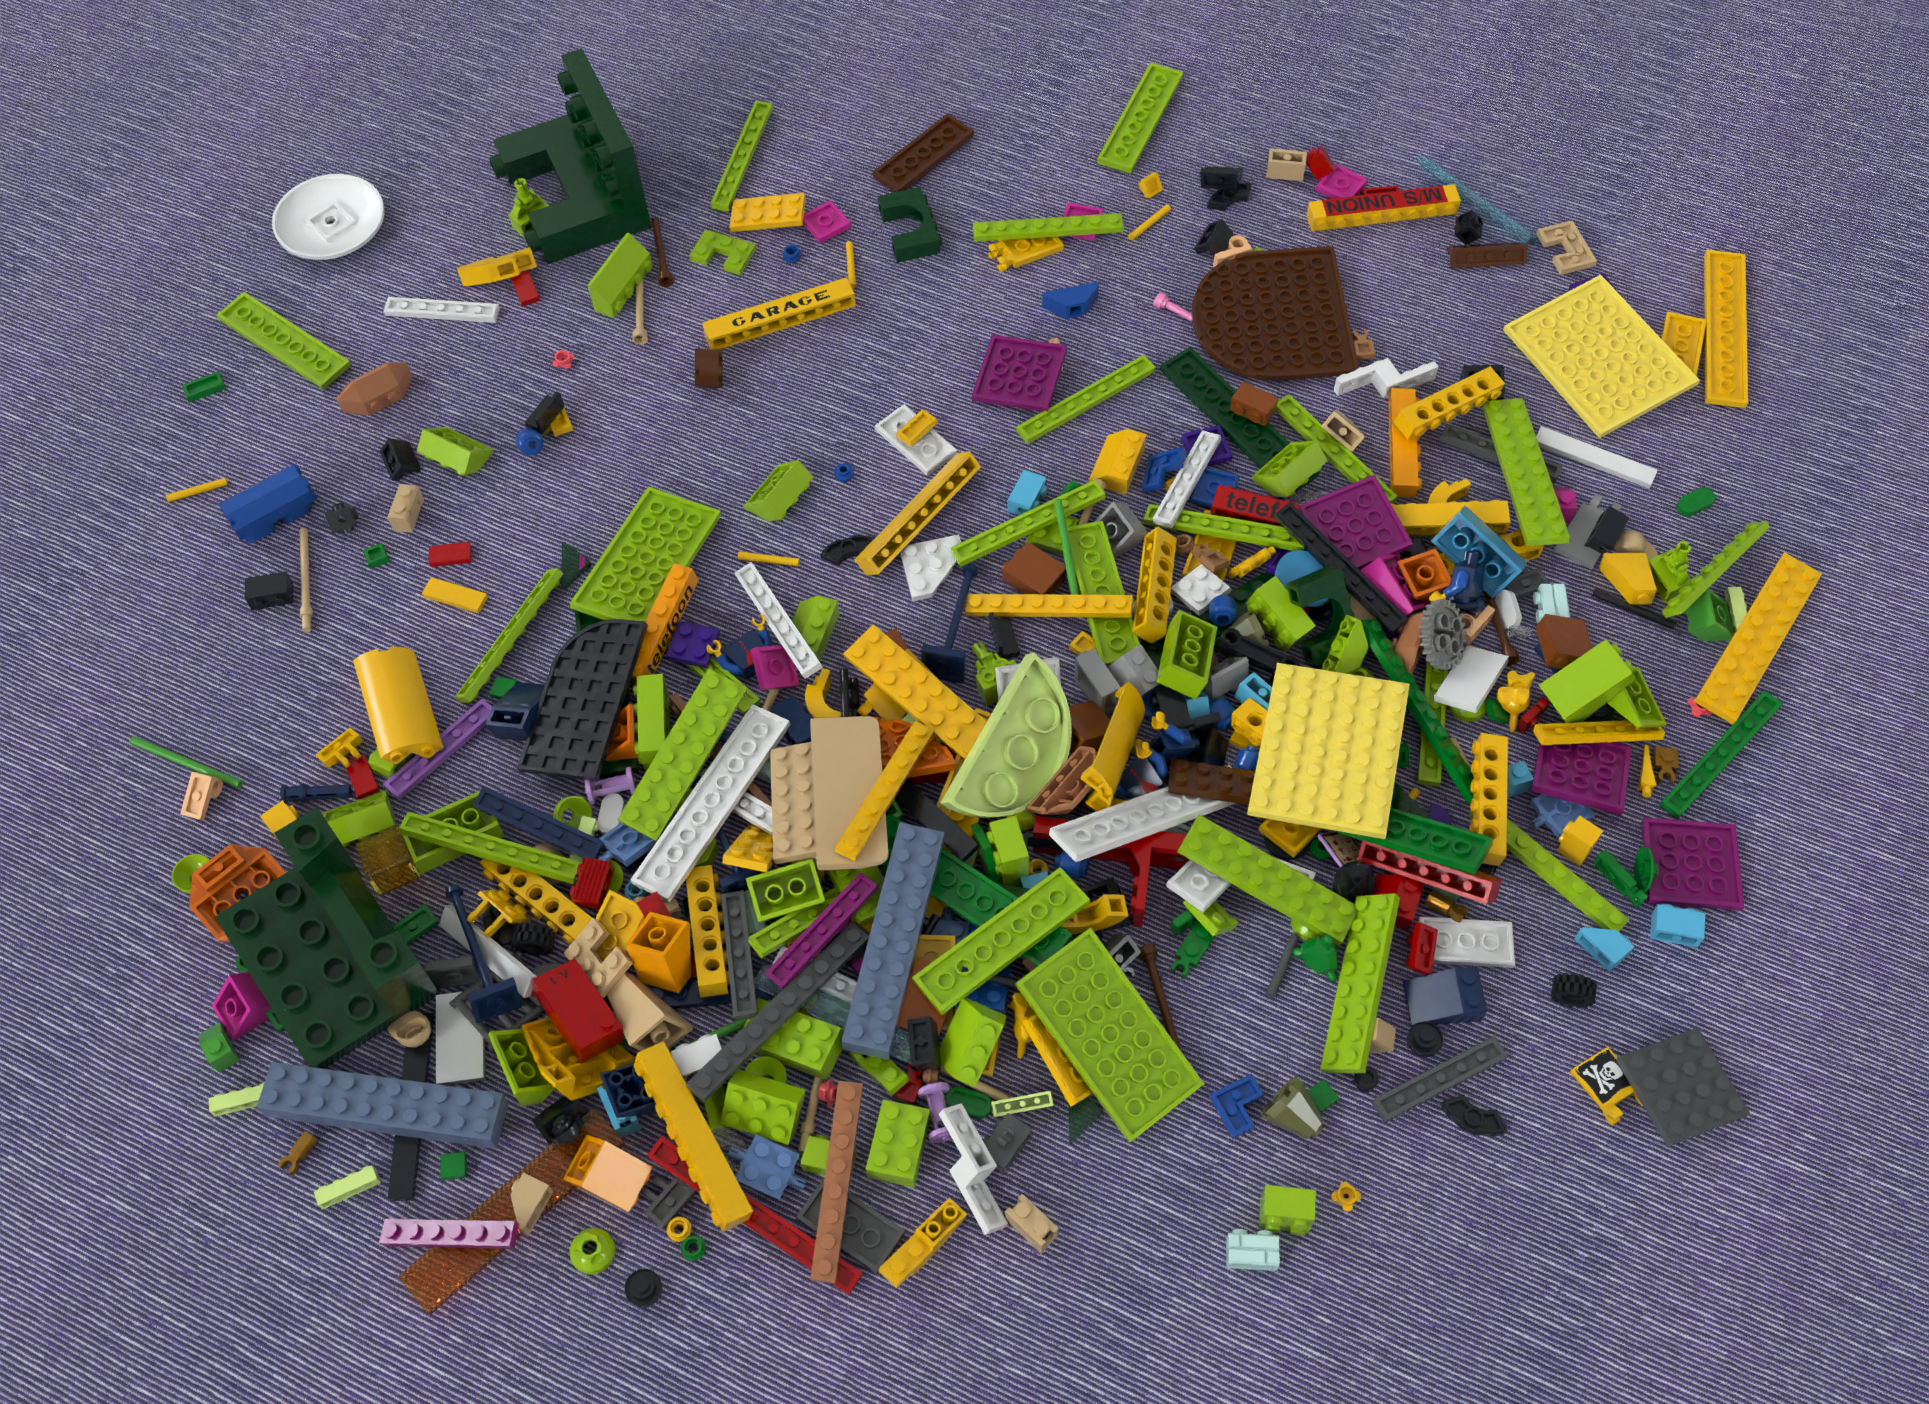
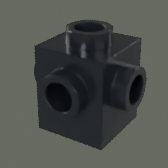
M1473 210L1456 217L1454 234L1465 245L1481 238L1482 218Z
M343 502L331 506L332 510L325 512L332 533L338 531L346 533L353 530V526L357 524L356 519H359L355 507L351 508L349 504L344 505ZM343 515L347 519L341 520L339 516Z

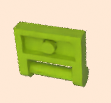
M1186 900L1183 902L1186 908L1212 936L1232 931L1239 924L1238 920L1235 917H1231L1216 900L1204 912Z

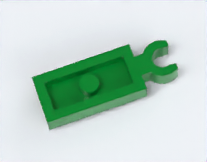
M1606 849L1598 854L1593 862L1597 869L1624 897L1628 896L1635 907L1641 906L1648 896L1644 891L1636 887L1638 883L1635 881L1634 876L1626 871L1619 864L1617 858L1609 854Z
M1198 920L1176 952L1175 957L1179 960L1175 961L1171 967L1172 973L1177 968L1184 970L1182 979L1188 976L1189 965L1193 968L1197 967L1215 938Z

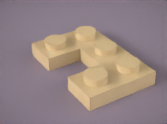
M1573 221L1537 230L1536 235L1544 248L1562 244L1567 253L1554 256L1552 260L1560 275L1596 266V258Z
M592 918L565 950L564 954L569 960L574 958L577 960L602 998H605L630 968L633 961L622 948L617 946L602 961L596 950L610 934L599 920Z

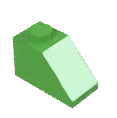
M221 1022L199 1034L200 1047L209 1064L219 1073L241 1060Z

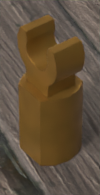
M1434 890L1429 894L1425 902L1426 906L1445 916L1449 915L1451 919L1458 923H1461L1462 918L1466 917L1469 910L1463 905H1456L1453 900Z
M304 1131L289 1151L290 1154L283 1157L279 1161L278 1166L284 1169L287 1164L292 1163L288 1173L292 1176L295 1175L299 1170L301 1160L304 1161L319 1140Z

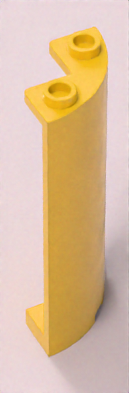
M389 647V650L384 651L374 649L353 660L381 759L398 764L411 753L428 759L443 748L413 650L404 647Z
M1128 681L1115 693L1119 700L1094 763L1082 773L1080 778L1095 790L1087 797L1085 803L1096 812L1110 807L1145 714L1141 695Z

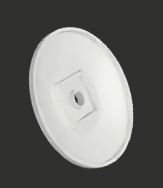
M346 174L322 175L300 183L283 196L274 210L272 228L279 244L293 255L312 260L333 259L356 251L375 236L384 219V204L377 189L362 178Z

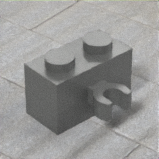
M1114 934L1104 946L1125 974L1126 972L1128 976L1134 977L1135 971L1127 966L1141 951L1129 934Z
M1007 1113L1004 1119L1000 1117L993 1127L995 1131L990 1138L986 1136L983 1139L985 1146L997 1165L995 1169L1003 1175L1032 1137V1129L1010 1113Z

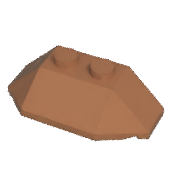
M406 361L401 363H385L352 380L343 389L342 393L336 397L337 402L345 413L370 416L405 397L412 379V373Z
M1423 611L1409 615L1408 621L1396 631L1398 633L1397 637H1394L1391 641L1393 648L1398 656L1403 659L1404 666L1411 675L1424 646H1420L1423 641L1419 638V635L1422 634L1419 626L1423 625L1420 618H1424Z
M1080 745L1025 809L1028 812L1041 815L1068 814L1092 788L1080 778L1082 773L1094 763L1097 755L1095 748Z

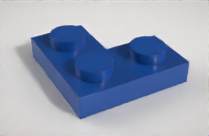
M1183 447L1148 457L1142 484V490L1145 493L1163 489L1166 472L1183 468L1186 451Z
M1250 1074L1209 1095L1232 1139L1254 1129L1255 1125L1244 1107L1263 1098L1264 1094L1254 1076Z

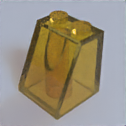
M399 825L389 827L375 836L366 837L356 844L366 878L379 897L422 878L414 864L403 835L399 834Z

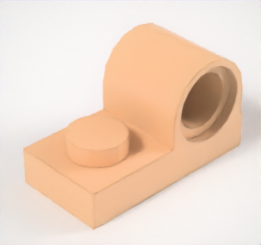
M1236 235L1231 237L1228 250L1214 255L1213 268L1223 261L1227 262L1234 259L1236 255L1252 252L1251 245L1243 236Z
M1488 605L1482 612H1477L1474 617L1464 613L1459 614L1463 615L1461 622L1466 624L1463 628V631L1467 632L1464 635V639L1467 641V643H1463L1464 647L1469 646L1489 624L1495 612L1494 608Z
M192 772L180 814L205 820L210 798H217L221 793L222 780L202 773Z

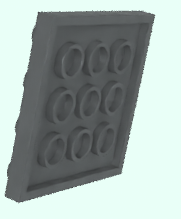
M1698 1028L1621 1055L1616 1059L1667 1147L1732 1123L1750 1114Z

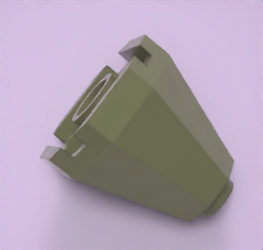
M1252 611L1244 613L1229 627L1235 628L1241 635L1270 648L1267 639L1263 641L1265 633ZM1218 651L1219 655H1224L1226 659L1229 657H1235L1231 654H1222Z
M1297 1077L1287 1081L1273 1096V1105L1268 1102L1260 1114L1268 1122L1305 1139L1310 1136L1315 1138L1323 1129L1321 1126L1323 1118L1304 1083Z

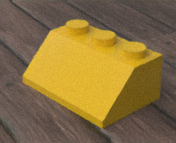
M1125 429L1108 435L1088 483L1091 482V479L1098 478L1106 483L1105 489L1127 494L1145 450L1146 434Z

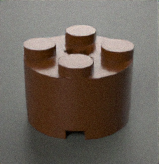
M695 349L696 388H723V349Z

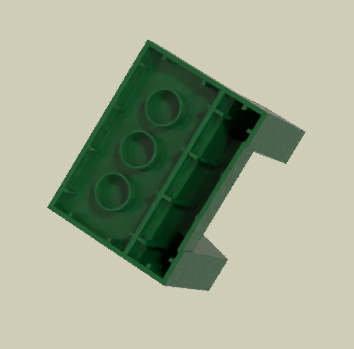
M582 48L561 55L565 71L557 74L564 96L570 94L572 96L569 98V101L564 102L568 115L493 139L497 155L489 157L496 178L499 179L506 176L510 185H513L519 178L528 180L554 171L567 200L528 213L532 229L523 231L532 253L541 250L547 265L622 239L626 233L633 235L652 228L634 147Z
M318 807L274 833L292 860L295 868L214 917L307 1065L313 1068L325 1069L386 1030L403 1015L417 1010L434 999L436 995H440V993L400 932L394 929L362 880L363 875Z

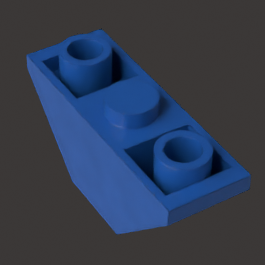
M1087 283L1042 292V307L1066 319L1083 316L1098 298L1099 283Z

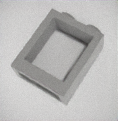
M1095 649L1080 653L1075 658L1074 680L1088 701L1093 700L1107 716L1113 713L1119 699L1115 696V693L1121 687Z

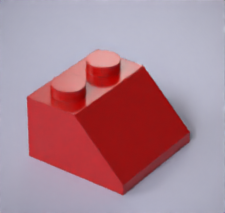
M1400 874L1377 875L1372 895L1397 894L1400 897L1394 927L1409 931L1424 883Z

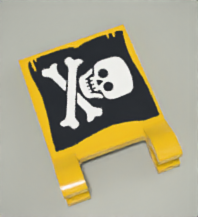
M1606 1047L1571 1069L1570 1073L1602 1109L1605 1118L1613 1126L1623 1116L1622 1111L1615 1106L1616 1104L1634 1094L1640 1105H1643L1617 1063L1616 1059L1618 1057L1609 1047Z

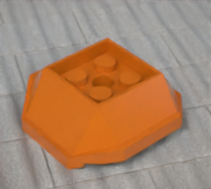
M230 844L192 873L189 908L220 943L230 942L214 916L241 901L239 896L242 893L248 892L250 895L282 876L286 871L265 848Z

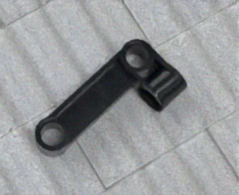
M1227 628L1216 641V648L1222 654L1247 657L1248 663L1271 673L1272 677L1268 683L1271 687L1273 686L1277 663L1300 666L1298 659L1294 656H1285L1241 635L1235 628Z

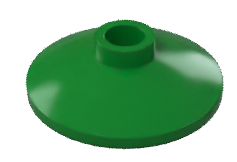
M1642 846L1635 858L1634 878L1638 883L1636 887L1647 892L1653 882V878L1658 876L1659 867L1657 863H1654L1650 848Z

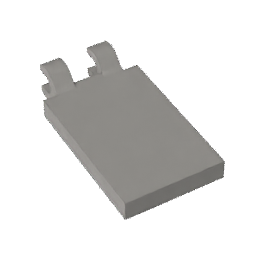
M1595 493L1589 505L1582 503L1567 527L1570 535L1569 543L1557 544L1554 552L1591 570L1600 558L1601 553L1584 545L1600 515L1604 512V510L1598 508L1603 496ZM1614 502L1612 507L1620 511L1622 505Z

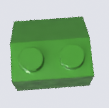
M1709 588L1685 611L1689 620L1687 627L1690 634L1701 641H1730L1735 633L1728 603Z

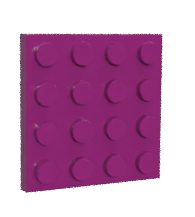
M992 334L971 396L972 401L1048 412L1066 357L1067 345Z
M1375 474L1299 505L1298 510L1358 569L1366 567L1380 556L1397 554L1413 546L1409 535Z
M1539 742L1531 791L1622 815L1625 806L1632 747L1616 742L1541 745Z
M1645 817L1642 819L1643 846L1650 848L1654 863H1657L1659 867L1658 876L1653 878V882L1647 891L1648 904L1743 910L1744 899L1736 824Z

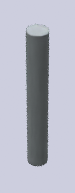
M1294 934L1290 935L1266 992V996L1269 998H1275L1293 955V949L1299 941V937Z

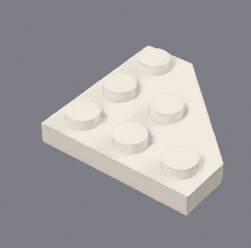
M959 535L910 544L900 552L912 602L933 598L937 588L942 582H945L953 571L957 561L952 555L950 548L961 543Z

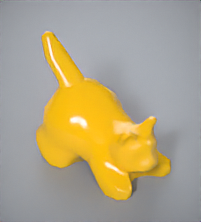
M1509 671L1507 674V687H1500L1498 689L1497 699L1501 703L1502 708L1510 714L1509 729L1512 733L1516 730L1520 713L1525 711L1530 704V688L1536 675L1534 672L1519 675L1516 671Z
M1014 993L1012 996L1013 1000L1010 1004H1007V1007L1014 1010L1015 1023L1013 1031L1018 1040L1017 1058L1021 1059L1026 1051L1027 1042H1032L1022 1021L1036 1013L1021 993Z

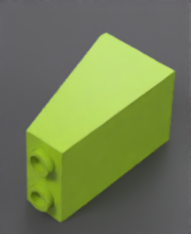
M1607 639L1539 684L1542 691L1566 723L1583 722L1636 680L1633 672L1636 671L1629 660L1625 662L1619 656L1622 654V651L1616 643L1611 645Z

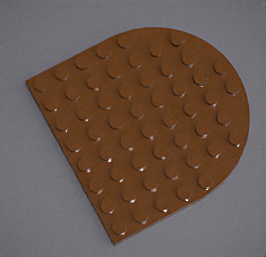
M1334 246L1255 251L1239 254L1232 260L1223 261L1216 265L1198 285L1191 313L1194 332L1205 351L1225 368L1249 378L1268 381L1334 377L1348 374L1359 368Z

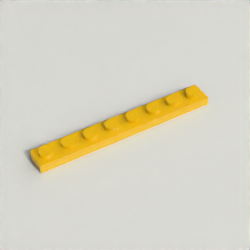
M968 594L965 614L966 616H989V613L993 612L994 617L1132 618L1134 598L1133 595Z
M914 721L838 841L834 852L853 861L857 860L883 815L933 737L934 729Z

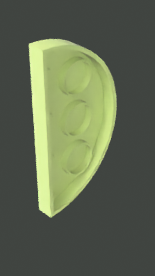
M1034 652L1024 656L940 804L950 810L977 818L1002 817L1024 811L1028 804L1067 761L1072 736L1068 702L1054 673Z

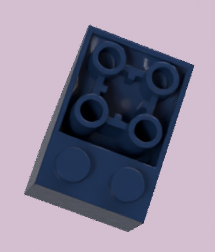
M517 682L492 706L485 726L496 738L526 741L545 685Z
M634 1063L600 1074L616 1118L657 1114L656 1103L653 1097H649L646 1093L645 1081L642 1076L637 1075Z

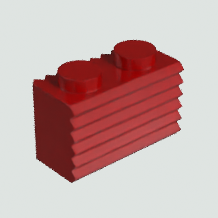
M584 858L583 864H579L577 868V883L572 885L570 890V898L575 905L600 910L607 896L614 873V867L611 862Z

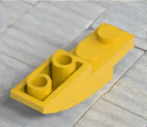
M528 247L497 258L492 256L458 267L457 270L463 286H473L520 275L519 272L535 268L537 265L532 250Z
M948 1198L915 1230V1234L880 1266L879 1272L897 1289L938 1251L967 1217V1213L952 1199Z

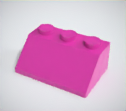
M1398 554L1380 556L1360 571L1407 618L1409 615L1425 609L1426 605H1430L1428 601L1414 599L1396 564L1401 560Z

